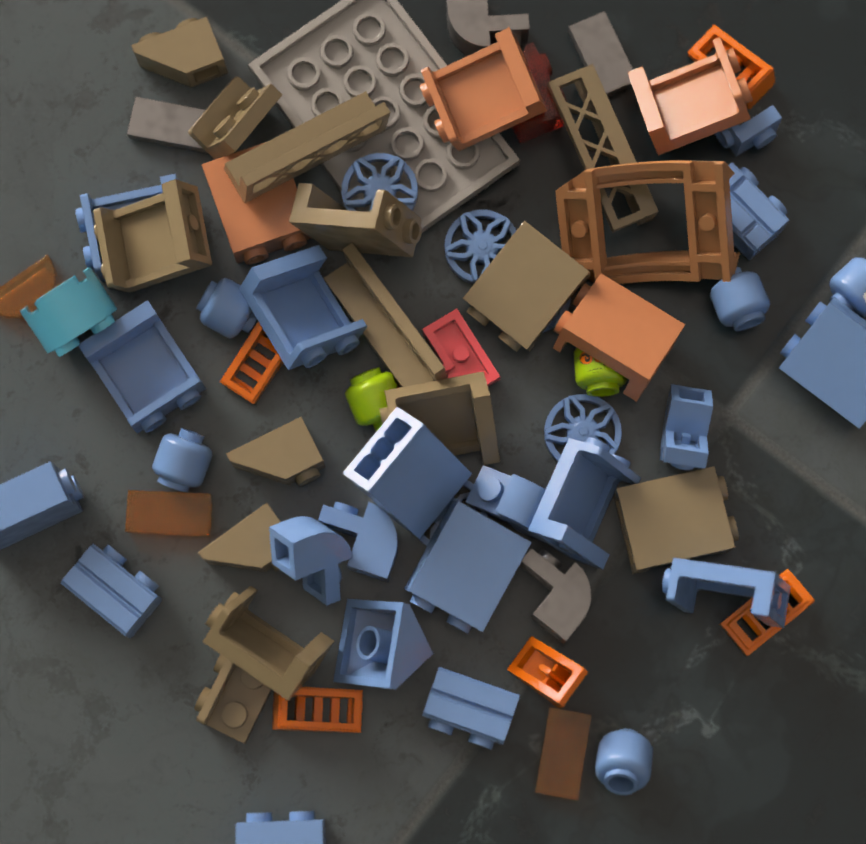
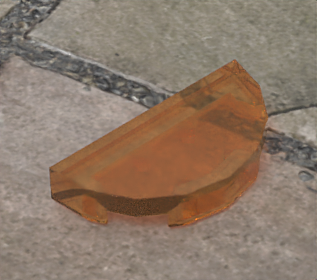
M48 254L0 287V316L24 319L19 311L28 306L31 312L37 309L34 304L36 299L55 288L57 271Z

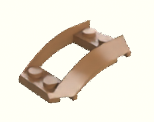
M649 161L586 169L555 191L561 248L590 272L591 277L589 280L593 283L600 274L605 275L618 284L651 281L699 282L701 279L730 282L732 275L735 274L740 252H734L729 179L735 173L725 161ZM684 183L689 251L646 252L607 258L600 194L601 188L636 184Z

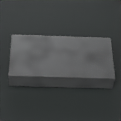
M605 11L568 27V33L584 67L591 64L594 65L608 97L632 87L628 72L633 70Z
M135 97L127 136L132 140L207 153L188 133L189 129L205 110Z

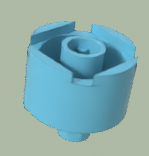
M91 267L83 270L87 277L86 279L79 282L76 276H73L36 299L34 304L37 309L31 312L28 306L19 311L47 353L55 351L58 357L80 344L79 335L89 329L95 335L115 322L112 313L117 310V307Z

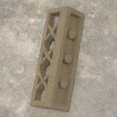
M593 64L548 82L547 87L584 170L595 168L599 154L606 156L611 165L637 163ZM574 83L583 101V107L580 108L567 103L560 88ZM571 113L579 115L576 124ZM583 117L591 120L600 140L598 145L582 139L578 129ZM587 149L595 152L592 160ZM647 184L608 187L612 189L609 197L604 188L600 189L602 210L612 233L634 223H637L639 226L651 221L659 212ZM616 191L624 194L632 214L621 219L617 218L611 205Z
M365 91L225 163L224 170L244 203H247L385 131L391 112L385 102L375 106Z
M351 243L343 248L342 251L347 263L323 279L353 322L361 319L365 321L367 328L362 335L388 371L393 374L398 385L405 387L448 378L443 364L355 245Z

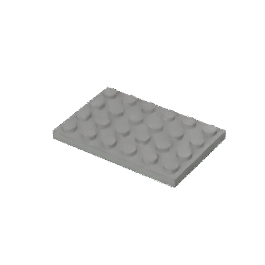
M341 0L248 64L250 71L262 87L272 84L282 94L275 104L293 128L365 91L375 106L385 102L391 112L385 131L322 163L321 166L341 191L345 173L360 157L362 158L374 153H386L401 158L412 169L417 180L418 198L413 212L421 217L422 233L510 172L520 163V159L500 133L461 151H458L450 141L446 143L442 141L434 122L440 119L435 105L428 106L421 92L420 84L425 83L421 73L422 69L429 67L432 71H437L447 66V64L397 0ZM375 162L370 164L376 167L378 174H380L381 168L386 164V162ZM393 166L386 175L390 178L393 177L397 166ZM361 168L365 178L368 179L372 176V173L366 168ZM403 172L397 184H402L411 189L410 181ZM354 174L350 181L348 192L356 186H364L359 183L356 174ZM400 191L396 192V198H410ZM358 193L349 200L364 199V193ZM370 205L354 209L356 211L370 212Z

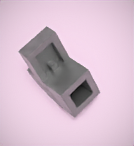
M446 0L447 24L450 38L457 49L466 56L496 43L495 34L510 27L518 39L520 46L521 44H528L530 30L529 14L488 16L487 0Z
M531 548L519 566L551 591L531 618L564 644L583 621L591 603L589 580L583 569L576 562L564 575L558 570L562 564L553 555L544 549L538 554Z

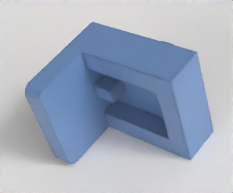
M772 105L742 125H735L715 133L720 144L724 148L730 147L737 157L753 146L760 149L774 140L777 136L776 130L782 117Z

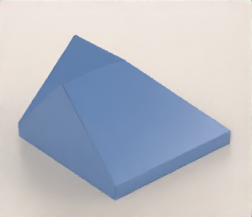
M347 599L333 682L396 690L433 654L410 604Z

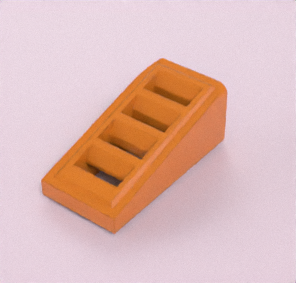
M714 25L687 52L688 57L694 62L707 58L706 55L714 48L712 40L720 37L725 51L733 48L740 67L742 65L746 67L736 79L745 78L748 83L753 101L746 103L748 109H751L775 84L774 68Z
M257 322L220 380V383L253 405L258 401L283 365V361L271 341L264 335L265 331L259 322ZM258 343L275 353L272 360L255 349ZM248 357L266 367L263 374L245 363ZM239 370L257 381L254 388L236 377Z
M789 569L781 572L779 576L791 586L790 594L797 604L792 607L788 603L785 626L815 602L814 598ZM750 598L720 623V626L746 657L782 629L769 626L766 630L750 612L753 598ZM741 617L757 634L753 641L737 624Z
M301 687L292 696L295 697L294 720H287L288 700L274 691L272 730L361 733L363 690ZM306 698H313L312 721H305ZM323 698H330L329 722H322ZM340 699H347L346 723H339Z

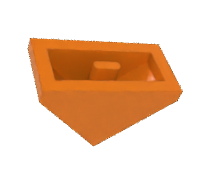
M533 636L529 638L507 668L511 674L559 709L564 707L588 673L584 667Z

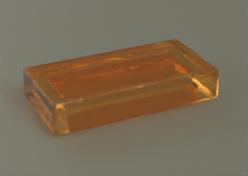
M128 490L125 532L210 537L213 495L209 493Z
M549 708L535 793L578 800L592 715Z

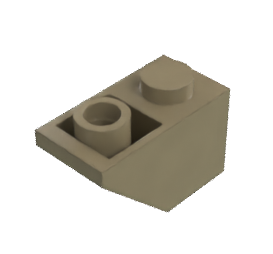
M207 16L199 20L197 18L186 19L180 22L175 29L162 34L159 32L147 34L138 43L131 45L140 67L188 87H194L228 74L224 58Z

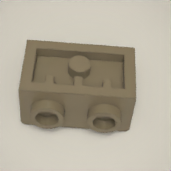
M237 76L226 85L189 129L188 133L214 160L230 155L237 151L280 99L282 94L272 84L256 90L254 87L250 88Z
M220 654L213 670L219 674L212 688L205 687L196 702L194 710L200 712L196 721L246 744L272 689Z

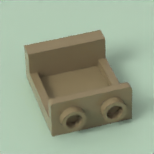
M174 179L161 184L163 190L161 194L116 210L104 207L93 210L95 219L94 233L99 242L102 258L101 272L108 288L131 293L212 265L197 186Z
M299 183L289 220L292 225L332 251H342L343 248L353 243L360 253L413 257L416 244L419 242L422 234L421 217L387 190L379 189L376 191L372 210L370 212L346 210V208L314 184Z
M524 220L463 297L471 305L466 312L483 326H486L489 321L493 322L503 330L498 338L516 352L522 346L530 352L535 346V341L579 287L582 288L591 277V274L586 268Z
M484 371L385 390L387 407L379 409L382 425L398 407L423 423L454 456L480 451L484 465L500 462L491 396Z
M715 466L619 487L614 491V502L632 575L649 571L654 567L672 564L673 558L690 560L720 552L721 554L728 553L735 548L734 541L739 540L736 521L733 516H727L724 501L728 500L727 485L723 476H717Z
M250 586L241 594L234 592L224 605L218 604L209 616L206 625L211 629L203 643L289 701L315 674L335 641L320 632L303 648L249 611L248 607L258 592L257 589Z

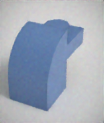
M671 384L662 430L660 460L682 470H691L695 467L706 469L709 455L707 435L713 411L711 390Z
M483 465L465 503L471 508L506 521L520 533L545 542L528 531L546 489L518 475L513 474L510 476Z
M335 502L333 508L323 505L318 518L320 523L329 529L356 537L351 552L352 558L349 559L347 564L348 569L388 583L398 554L397 533L388 514L371 502H368L364 517L357 516L359 511L357 508L344 503Z
M307 516L294 517L270 526L272 564L295 581L302 578L303 589L326 606L341 600L340 581L342 574L338 563L352 558L351 549L347 541L316 519Z

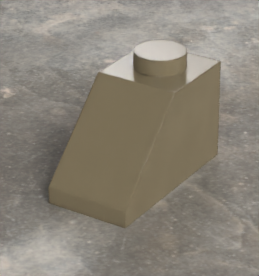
M302 417L226 453L234 468L286 485H291L297 482L298 486L306 485L321 476L319 470L326 467Z
M265 503L198 553L208 564L259 572H267L273 568L275 572H278L280 569L272 564L269 527L281 521L268 503Z

